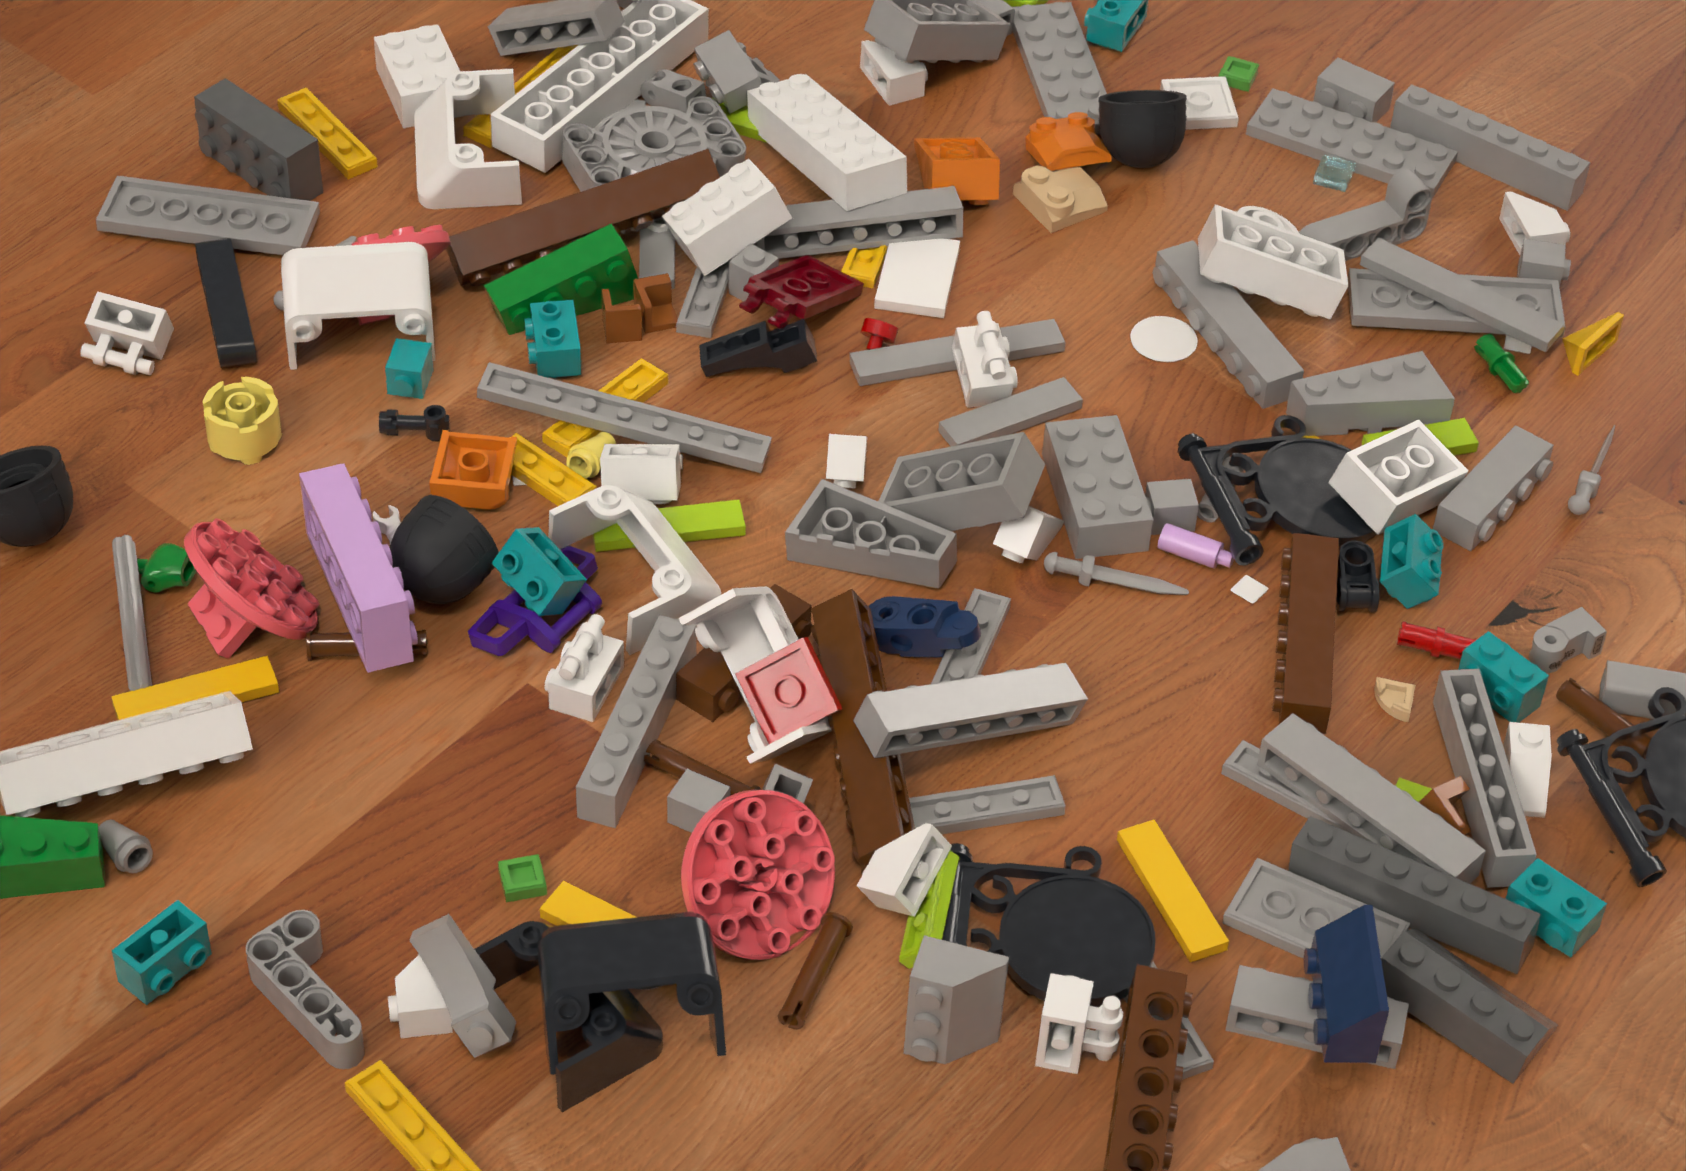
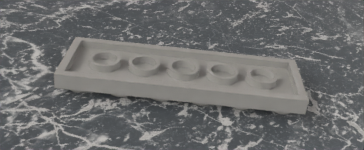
M1071 2L1012 7L1015 9L1013 34L1044 117L1060 119L1068 117L1070 113L1084 112L1088 114V117L1095 120V134H1101L1098 98L1107 93Z
M1273 88L1248 122L1246 128V135L1387 184L1398 171L1410 169L1431 190L1433 197L1456 162L1458 151L1441 144H1435L1409 133H1403L1379 123L1370 122L1353 116L1350 113L1341 112L1323 106L1318 102L1309 101Z
M117 176L96 218L98 231L185 243L231 238L233 249L284 255L292 249L306 248L320 214L319 202Z
M1349 268L1348 292L1352 326L1505 334L1374 271ZM1458 274L1563 323V332L1559 336L1563 337L1565 320L1558 280Z

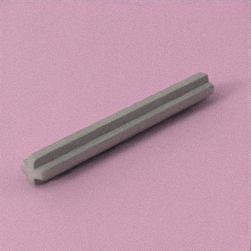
M124 535L114 538L112 548L128 688L130 691L152 686L136 547L132 537Z

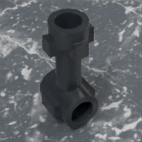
M431 405L425 408L424 416L399 415L398 410L387 409V411H380L379 432L386 433L387 435H398V430H425L426 437L429 440L440 441L443 430L450 432V416L446 414V410L440 405Z

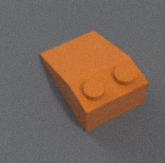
M980 137L914 138V146L924 189L955 186L960 200H968V203L972 205H986L989 203V200H999L1000 159Z

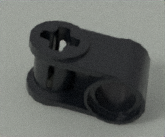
M1348 541L1342 545L1338 556L1336 610L1343 612L1345 608H1367L1369 612L1376 613L1379 605V582L1376 578L1373 550L1364 542Z

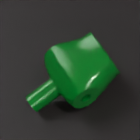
M172 543L159 545L149 559L137 558L138 572L142 574L141 584L150 592L156 593L176 586L186 587L190 584L196 573L185 548Z

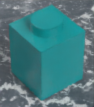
M396 338L385 366L387 394L419 399L424 398L434 370L432 343Z

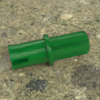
M1492 334L1483 335L1476 341L1477 345H1474V349L1489 366V372L1492 375H1499L1513 393H1520L1528 387L1529 380L1516 366L1514 355L1511 352H1506Z

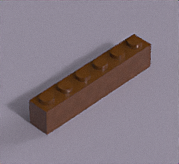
M1293 533L1291 548H1283L1281 570H1287L1288 573L1287 575L1282 574L1279 597L1286 598V603L1280 602L1278 625L1284 626V631H1278L1276 653L1283 654V657L1276 660L1274 682L1281 683V688H1275L1272 711L1279 712V724L1294 713L1306 723L1312 724L1320 733L1326 734L1332 703L1339 538Z

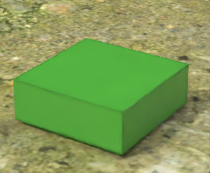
M1228 56L1218 77H1226L1229 87L1249 92L1258 74L1259 64Z
M539 854L498 861V871L506 902L547 895V885Z

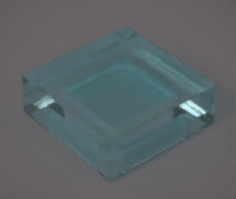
M1323 155L1315 172L1313 184L1346 192L1354 174L1356 163Z

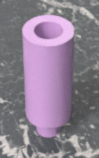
M1166 523L1158 540V549L1213 569L1218 564L1230 568L1234 561L1232 553L1223 550L1224 543Z

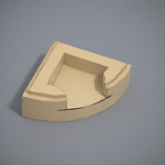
M1377 677L1374 693L1381 708L1394 718L1408 722L1415 685Z

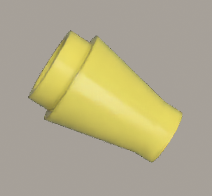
M600 432L597 436L573 446L568 453L567 467L585 479L595 477L601 470L600 457L604 445L616 444L615 439L607 432Z

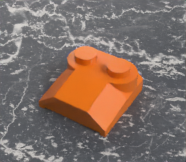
M1084 112L1070 113L1068 117L1060 119L1052 117L1039 118L1036 120V123L1029 127L1030 133L1025 136L1026 150L1041 166L1050 171L1112 162V155L1101 139L1095 134V120L1088 117V114Z
M443 430L429 482L430 494L449 499L461 507L496 509L503 506L509 499V481L515 457L517 437H499Z

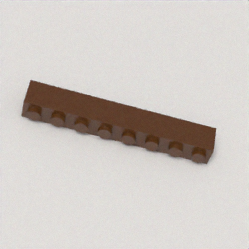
M705 149L449 236L451 245L446 248V251L461 286L468 283L471 286L481 285L491 279L490 276L503 272L506 275L526 263L535 261L611 223L619 235H621V231L634 227V230L644 229L653 224V220L662 217V215L670 211L675 204L687 200L699 192L705 184L714 182L720 176L709 149Z
M850 589L811 608L814 620L811 632L819 646L820 654L817 657L843 708L841 711L829 716L828 723L836 737L837 746L834 747V754L843 774V777L840 778V786L848 800L849 810H846V818L854 832L855 842L852 843V851L858 863L862 866H867L877 849L914 830L915 825L900 754L874 758L853 721L867 694L875 691L885 692L887 687L871 609L853 589Z

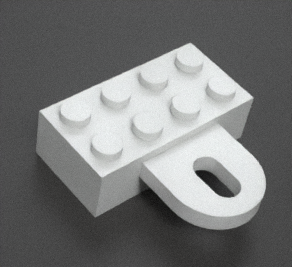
M1215 204L1198 237L1200 274L1204 275L1208 280L1215 283L1224 282L1247 294L1255 293L1267 297L1278 305H1290L1299 308L1310 316H1321L1331 319L1348 288L1344 250L1299 234L1291 222L1271 210L1257 206H1244L1238 212Z

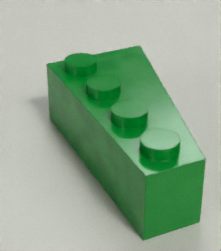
M611 223L484 285L498 318L507 333L512 335L525 331L524 318H531L530 303L573 300L575 314L578 316L602 309V289H609L612 306L634 300L633 279H638L628 248Z
M0 815V899L105 887L104 851L98 823Z

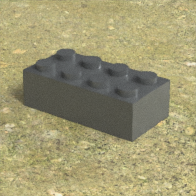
M226 78L194 96L195 119L199 131L198 143L201 151L206 156L212 157L224 165L228 171L234 172L246 180L252 187L258 188L269 196L311 201L323 193L317 138Z

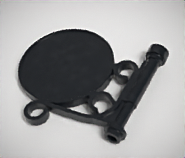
M1282 415L1273 424L1271 430L1272 437L1236 441L1227 445L1207 447L1202 437L1192 433L1185 435L1179 440L1177 452L1182 460L1191 461L1201 479V485L1231 539L1230 551L1236 563L1239 565H1249L1257 561L1264 552L1257 536L1249 531L1265 530L1271 520H1274L1291 534L1300 533L1339 538V547H1342L1348 541L1366 542L1377 535L1328 483L1345 454L1352 450L1335 442L1316 438H1304L1306 433L1305 424L1294 416ZM1281 428L1291 429L1296 434L1283 436L1284 431ZM1268 450L1261 459L1259 466L1252 458L1242 454ZM1231 456L1229 465L1241 467L1246 472L1241 473L1224 467L1222 461ZM1251 481H1255V491L1258 499L1248 498L1242 504L1232 484L1244 486ZM1247 511L1257 512L1262 518L1252 517Z
M1662 687L1656 690L1650 698L1648 709L1654 718L1653 720L1619 730L1610 737L1588 743L1589 740L1586 735L1580 733L1578 729L1569 730L1556 740L1559 745L1557 751L1560 756L1570 755L1588 785L1589 793L1630 860L1631 869L1629 872L1638 887H1645L1656 882L1667 872L1659 857L1653 856L1650 851H1647L1648 843L1659 841L1669 827L1686 838V716H1683L1686 712V700L1679 691L1670 687ZM1659 699L1671 702L1675 706L1676 712L1662 716L1665 710L1660 705ZM1659 729L1647 744L1642 757L1637 751L1626 746L1617 747L1611 754L1613 759L1621 758L1628 761L1632 766L1633 772H1626L1609 766L1608 750L1611 745ZM1641 776L1643 788L1650 804L1642 805L1634 811L1618 783L1631 784ZM1645 816L1654 820L1658 826V831L1647 829L1639 817Z
M959 843L951 844L950 850L959 856L942 940L967 946L971 902L986 912L1001 913L1005 911L1000 923L999 940L990 931L975 928L971 930L970 941L986 944L990 948L987 952L1009 957L1008 973L1028 993L1045 1001L1050 974L1071 975L1083 980L1094 981L1090 1006L1100 1007L1108 996H1114L1120 1000L1128 995L1129 986L1137 964L1151 967L1154 959L1156 938L1150 916L1141 903L1125 889L1098 878L1101 872L1102 860L1099 853L1093 848L1077 846L1070 849L1065 856L1064 868L1014 863L973 862V857L968 847ZM1077 860H1086L1093 865L1088 870L1071 869L1072 863ZM1005 877L1040 881L1029 885L1015 895L1013 885ZM993 879L992 887L1004 892L1005 896L1000 899H991L977 888Z

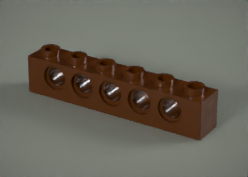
M1139 964L1136 965L1129 986L1103 1171H1132L1129 1168L1130 1166L1139 1167L1143 1171L1169 1170L1173 1154V1143L1166 1142L1167 1131H1174L1178 1115V1105L1171 1104L1172 1093L1179 1092L1183 1076V1067L1176 1066L1177 1054H1184L1188 1037V1030L1182 1029L1181 1023L1182 1017H1189L1193 993L1186 992L1187 974ZM1151 1015L1159 1016L1164 1020H1157L1153 1018ZM1146 1052L1155 1053L1160 1058L1151 1057ZM1141 1090L1151 1091L1155 1096L1146 1095ZM1135 1128H1143L1150 1134H1142Z

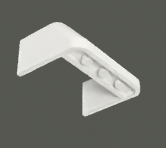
M513 69L459 71L453 73L416 109L414 122L417 193L419 203L428 209H450L522 204L519 160L484 162L483 151L478 146L473 144H455L454 116L492 114L515 96Z
M415 242L296 248L289 250L283 255L281 259V275L290 370L297 369V342H308L316 339L322 332V319L395 315L396 326L401 332L408 335H426L427 343H432L433 361H435L428 253L422 245Z
M606 485L549 510L548 537L559 549H562L617 523L653 568L655 573L652 577V589L658 599L628 613L626 651L629 655H632L643 649L659 615L679 620L685 614L720 596L721 589L652 502L616 486Z
M769 587L733 588L679 618L681 625H697L695 634L704 648H710L714 652L722 653L755 720L750 725L751 734L747 737L749 745L754 752L747 756L750 764L775 758L832 731L827 717L814 725L801 727L768 744L735 673L799 640L779 599Z

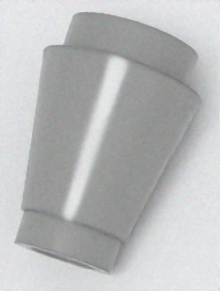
M112 819L104 821L99 826L102 845L117 869L123 872L137 873L148 866L152 859L153 851L147 837Z

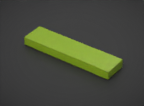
M739 499L658 508L684 542L746 535V525ZM617 523L592 534L595 552L635 548V545Z

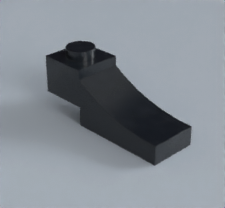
M805 319L790 323L782 329L777 328L772 331L766 321H762L699 345L701 368L706 377L731 370L753 367L782 368L783 372L787 373L817 362L815 338Z

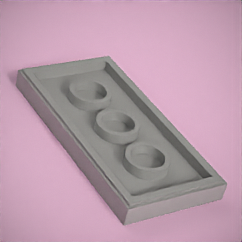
M1257 858L1224 913L1222 923L1304 959L1305 948H1311L1316 930L1367 904ZM1373 907L1380 955L1382 957L1403 931L1409 930L1410 923Z

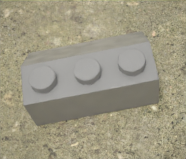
M924 935L910 974L903 1054L914 1056L921 1061L948 1064L998 1042L1009 957Z

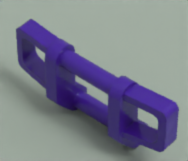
M569 545L560 549L571 562L579 564L577 569L586 579L598 569L594 554ZM585 582L573 599L576 604L550 627L536 612L520 607L525 600L516 590H513L505 599L495 601L468 630V635L473 647L496 656L505 655L526 635H529L542 650L552 653L560 646V639L588 613L594 614L602 607V600ZM496 623L510 628L498 638L486 635Z

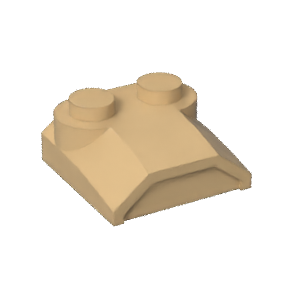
M1033 166L1022 173L1021 181L1015 183L1013 187V195L1050 233L1104 213L1108 209L1100 186L1081 167L1050 171L1043 166Z

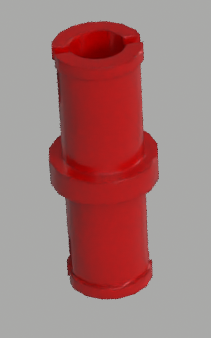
M1402 621L1396 645L1428 651L1432 657L1438 658L1440 654L1461 659L1463 650L1477 639L1447 633L1445 628L1438 626L1434 630Z

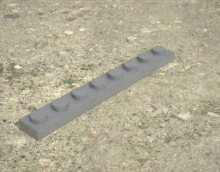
M490 362L477 388V398L649 444H679L680 452L758 473L762 472L771 447L772 437Z

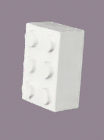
M438 24L422 26L402 32H391L374 37L376 69L403 128L415 126L414 113L416 109L450 75L460 71Z
M750 159L734 165L728 173L714 182L705 184L699 192L687 200L675 204L670 211L662 215L681 249L704 276L738 255L750 243H756L792 219L775 186Z
M1416 420L1346 453L1328 483L1358 513L1367 525L1379 535L1388 526L1414 514L1420 515L1438 506L1464 479L1468 470L1420 420Z

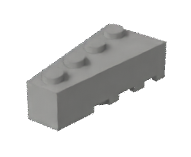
M1423 351L1291 381L1286 414L1300 419L1305 424V436L1348 434L1349 429H1360L1367 431V434L1381 432L1382 428L1403 427L1416 420H1420L1424 425L1449 421L1455 397Z
M824 479L819 482L785 531L787 560L933 588L941 587L957 562V533Z

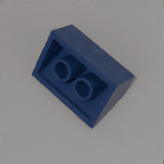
M1363 905L1316 930L1311 948H1305L1304 971L1305 974H1312L1313 982L1309 984L1310 1009L1317 1010V1018H1315L1313 1025L1315 1045L1322 1046L1323 1061L1327 1063H1376L1389 1014L1373 905Z

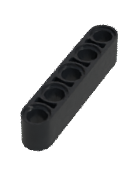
M231 238L195 243L198 267L220 368L257 363L253 334Z

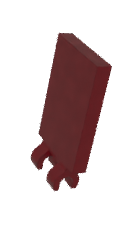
M805 255L749 277L748 284L743 288V291L747 292L749 296L744 302L739 304V308L753 314L758 311L764 302L778 309L773 317L768 318V323L782 329L794 315L801 319H807L861 296L864 283L809 255Z

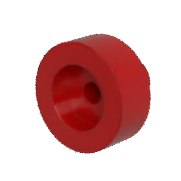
M865 318L860 333L869 337L866 349L870 350L881 348L883 342L893 344L899 329L884 321Z

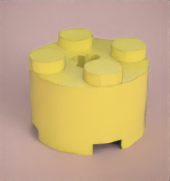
M241 377L242 382L231 383L224 386V381H221L209 389L203 399L204 419L210 450L224 458L241 460L242 463L247 465L258 463L262 460L263 455L277 446L282 436L278 399L274 395L272 386L261 379Z

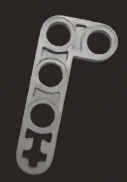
M1403 169L1390 179L1385 200L1311 223L1301 229L1299 234L1343 249L1345 261L1360 257L1378 237L1394 245L1418 237L1427 225L1433 193L1412 170Z
M295 910L248 940L246 956L250 979L330 1065L338 1069H350L357 1066L365 1055L361 1021L309 967L323 953L320 922L318 917L311 911Z

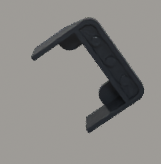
M681 912L559 925L548 928L540 936L537 943L546 1054L551 1075L556 1074V1065L559 1064L556 1032L578 1028L586 1021L589 1015L588 994L676 984L677 998L680 1006L692 1015H708L710 1037L717 1056L726 1055L722 993L713 936L707 920L702 915L695 912Z
M536 921L524 922L475 948L477 954L496 979L493 990L539 965L537 953L538 940L545 930L553 926ZM629 989L588 994L589 1015L582 1024V1035L590 1047L556 1065L557 1107L562 1113L652 1062L661 1054L663 1049L662 1030Z

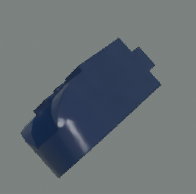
M890 596L878 599L868 606L871 609L879 651L887 654H900L901 657H943L946 649H962L963 647L973 645L981 637L982 631L977 617L971 611L960 610L957 601Z

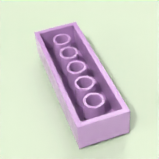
M344 463L299 473L306 534L352 635L367 673L413 662L412 645L418 644L414 623L409 618L410 614L415 613L413 598L409 590L403 591L404 584L399 567L392 568L393 560L388 544L382 545V535L378 522H371L370 506L366 498L361 499V490L357 477H350Z

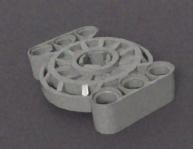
M700 96L689 101L686 113L662 106H639L614 112L604 118L594 129L579 123L568 125L563 131L562 161L582 192L705 149H709L721 177L728 173L734 165L745 161L746 145L719 104L710 97Z

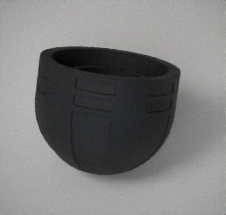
M1132 90L1100 96L1098 98L1099 123L1105 147L1117 161L1134 168H1150L1166 162L1177 152L1184 138L1187 120V96L1180 92L1166 90Z
M30 446L0 455V542L11 546L29 547L50 540L64 528L73 509V490L70 476L59 450L52 446Z
M436 495L423 497L413 507L396 529L390 544L393 560L392 568L399 567L403 578L404 590H409L411 595L419 600L434 604L452 603L469 595L495 568L492 562L499 553L489 532L471 513L457 503Z

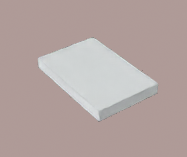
M941 238L889 243L875 296L874 309L944 318L960 251V241Z

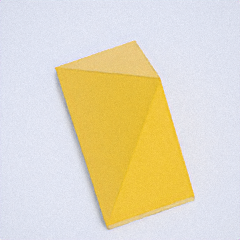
M1617 312L1562 338L1572 373L1577 376L1580 375L1617 342L1624 318L1623 314Z

